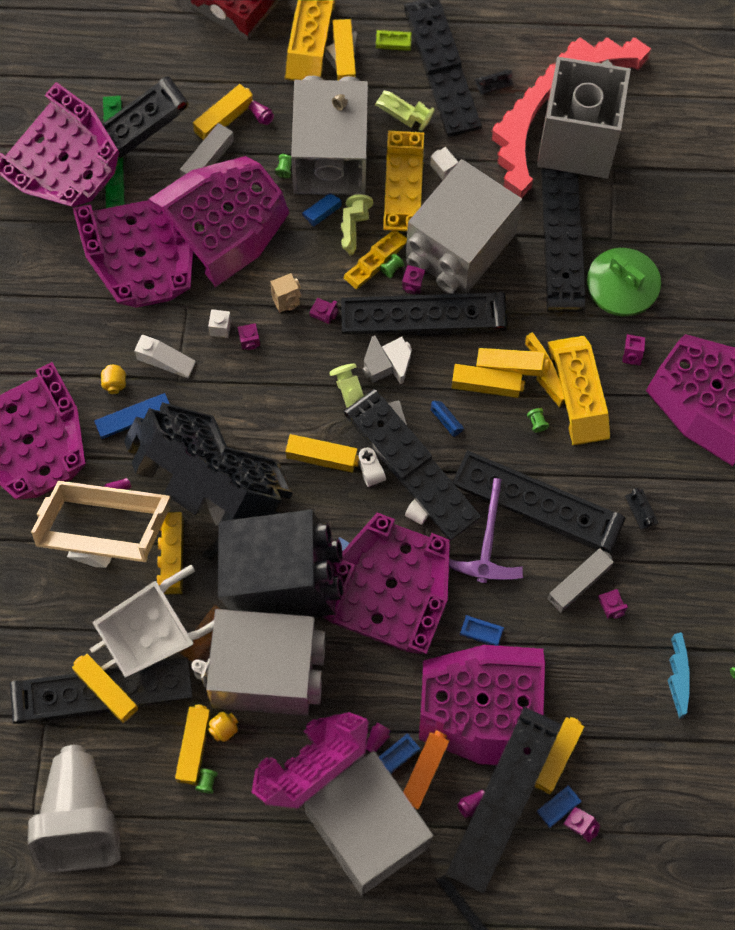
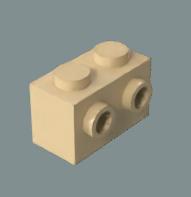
M291 273L270 281L272 299L279 313L285 310H293L300 305L299 298L301 293L299 289L301 287L298 279H294Z

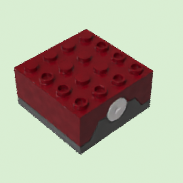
M190 0L191 8L248 40L280 0Z

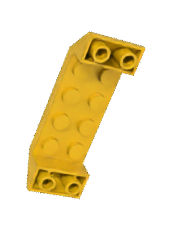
M298 0L287 52L285 79L303 80L307 76L321 77L328 29L336 0Z
M388 131L383 230L407 231L408 221L421 207L424 132Z
M585 336L549 341L547 344L551 360H555L570 420L568 429L572 445L610 439L608 410L591 344Z

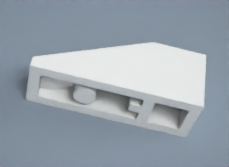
M141 335L134 350L137 360L189 378L196 363L195 360L163 342L145 335Z

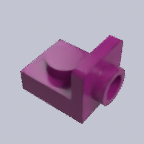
M317 298L309 312V316L330 324L332 318L335 319L339 312L337 301L333 300L331 304Z
M256 323L238 327L242 350H253L260 346Z
M627 334L622 359L623 363L641 365L645 337Z
M617 589L598 596L607 619L611 617L617 619L625 615L624 613L628 606L623 603Z

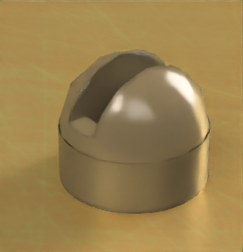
M338 94L332 98V105L339 111L343 110L348 104V99H345L343 94Z

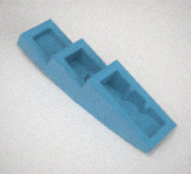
M682 632L674 634L671 638L675 654L671 656L669 661L674 675L670 676L667 680L679 719L687 714L689 700V665Z

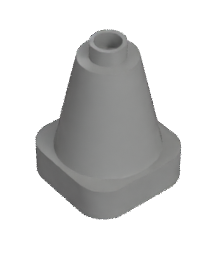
M80 745L65 746L61 749V754L54 757L40 814L33 816L28 821V848L36 867L42 871L65 872L113 865L120 860V833L114 814L108 810L94 758L89 753H86V749Z

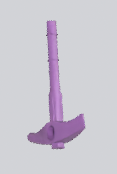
M494 478L491 489L490 507L480 560L462 562L449 559V568L476 577L480 583H487V579L512 580L523 578V566L506 568L490 562L496 512L501 491V479Z

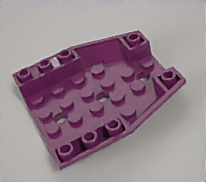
M55 82L44 95L50 101L49 105L6 156L0 152V175L25 194L69 207H75L92 201L115 174L119 150L95 111ZM44 137L43 142L37 143L39 138ZM68 155V159L62 162L63 156ZM90 173H93L92 178L86 180V176Z
M246 156L191 170L148 199L159 215L164 212L207 268L205 274L215 287L256 260L289 215V210L280 188L260 163ZM258 185L261 188V192H254L252 186ZM223 205H231L233 211L226 212ZM201 224L204 227V231H196L194 225Z
M148 200L96 211L92 210L91 204L73 208L85 257L118 304L135 308L171 301L190 289L193 250L164 212L159 215ZM128 219H134L136 223L134 225H129L126 223V221ZM137 251H143L145 255L143 257H138L135 255V253ZM146 283H152L154 285V288L148 290L144 287V285Z
M685 334L678 340L659 367L646 392L685 437L733 466L735 464V347ZM681 362H686V363H688V364H689V368H688V369H683V368H681L680 363H681ZM719 382L722 388L715 389L712 383Z
M53 362L35 370L37 377L0 395V486L15 500L37 498L53 490L58 481H71L86 465L78 408ZM16 406L17 411L10 414L7 412L9 407ZM27 437L34 438L33 442L29 445L23 443ZM43 468L50 469V473L48 475H40V471Z
M376 513L343 550L342 562L335 563V576L340 575L342 579L344 596L342 600H335L336 615L322 617L337 626L402 651L427 654L448 600L450 540L431 533L430 537L396 525L395 519ZM403 545H408L411 551L404 554L400 548ZM388 580H395L397 586L393 589L388 588L386 582ZM380 615L383 621L380 624H375L372 621V617Z
M481 645L423 660L419 740L426 742L430 732L435 734L437 730L447 735L446 739L449 740V743L445 749L446 751L477 764L497 765L524 708L518 705L517 700L521 697L526 698L529 702L527 708L543 715L545 676L543 649ZM439 692L447 694L448 699L445 702L437 700L436 695ZM479 695L487 696L488 703L484 705L479 704L477 697ZM525 747L523 750L524 754H530V748Z
M349 712L310 721L303 732L312 745L303 747L300 750L301 754L295 759L290 758L284 763V768L272 757L263 759L255 770L252 787L253 795L266 805L290 808L300 807L365 753L368 729L367 719Z

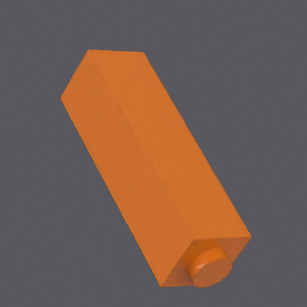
M437 730L435 734L430 732L403 792L411 805L416 809H419L449 743V740L446 739L447 735Z

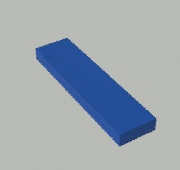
M163 393L94 420L101 439L131 428L135 417L144 418L149 408L160 411L159 408L162 402L170 404L166 394Z

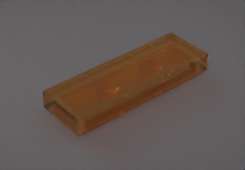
M214 605L195 631L214 621L215 609H222ZM213 631L199 639L192 640L193 645L179 651V654L188 658L192 663L195 660H199L212 643Z

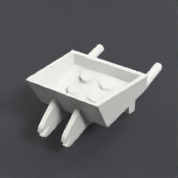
M192 565L164 580L160 586L154 581L93 622L103 640L90 648V651L95 652L106 645L114 658L101 667L102 670H106L117 663L123 675L127 677L192 646V640L199 639L213 631L214 621L197 631L187 633L163 594L171 585L195 572Z

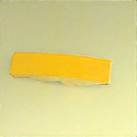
M393 230L374 244L370 252L360 258L357 265L345 273L343 279L355 289H358L381 270L380 266L391 259L390 256L392 254H397L407 244V238L397 230Z
M533 332L527 335L525 345L529 350L545 352L549 358L544 347ZM550 360V369L547 370L546 377L537 376L536 380L554 402L561 407L564 396L559 377Z

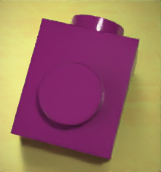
M408 265L402 281V290L409 294H420L425 270Z
M576 807L564 822L567 828L581 835L587 842H591L597 836L600 828L599 823L594 817Z

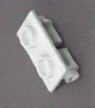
M210 658L207 663L201 660H195L192 663L195 677L202 680L205 687L207 686Z

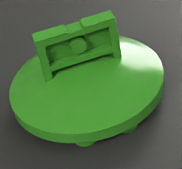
M615 248L600 254L593 261L587 275V288L593 301L604 311L617 316H633L646 311L654 304L660 292L661 278L656 265L645 254L630 248Z

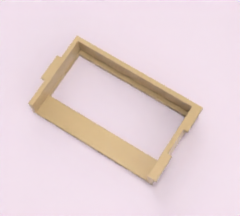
M58 481L50 497H46L37 513L39 518L31 533L36 547L146 562L165 517L170 512L169 501L171 497L161 494ZM64 502L153 514L140 544L49 531Z

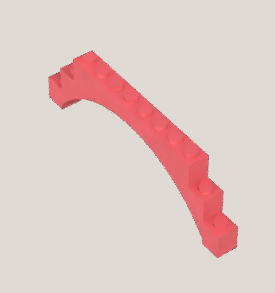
M579 37L575 42H571L567 51L561 53L559 57L595 63H603L605 60H608L613 66L635 68L638 70L649 58L651 48L636 38L620 47L607 37L603 42L600 41L596 47H593ZM556 63L548 67L546 74L537 79L533 88L530 87L526 91L525 97L522 100L519 99L512 111H508L500 124L496 123L492 129V140L502 147L498 152V164L508 171L504 176V187L520 198H523L531 189L533 178L529 176L526 165V136L536 113L550 96Z

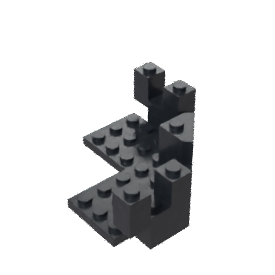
M162 402L159 408L160 411L149 408L144 418L135 417L124 440L127 451L135 455L132 461L135 473L142 477L148 476L153 478L159 465L172 473L173 476L164 494L170 496L172 500L192 514L196 515L200 512L206 498L225 510L220 522L284 513V511L277 510L282 500L281 498L290 499L293 491L279 461L227 447L214 416Z

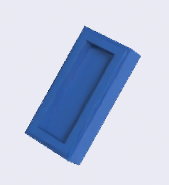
M466 615L460 635L488 645L498 646L504 627Z
M407 733L381 754L379 759L391 775L418 753L420 748Z
M567 786L537 810V813L550 828L582 801Z

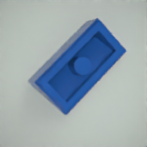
M329 193L304 211L302 215L314 227L342 207V201Z
M432 401L431 411L449 433L454 437L461 433L464 427L441 401Z

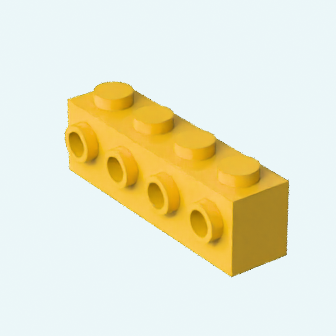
M168 512L159 530L162 531V538H158V549H161V556H158L157 559L158 568H161V575H157V584L159 586L164 580L183 570L184 518L182 512ZM183 579L171 585L163 594H182Z

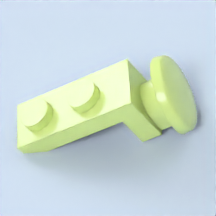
M383 91L375 104L409 127H412L414 122L417 121L421 124L418 129L420 131L427 126L435 111L433 107L431 110L424 107L425 105L421 102H418L414 108L393 93Z
M362 194L350 196L346 201L348 208H343L341 229L344 238L341 240L343 249L349 255H353L357 248L356 222L369 220L368 209L373 206L372 198Z
M346 364L330 371V376L336 375L338 381L336 383L338 388L341 389L347 408L364 396L358 377L352 375L351 369L357 367L356 364Z

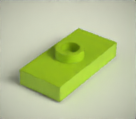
M377 30L376 49L410 51L412 32Z

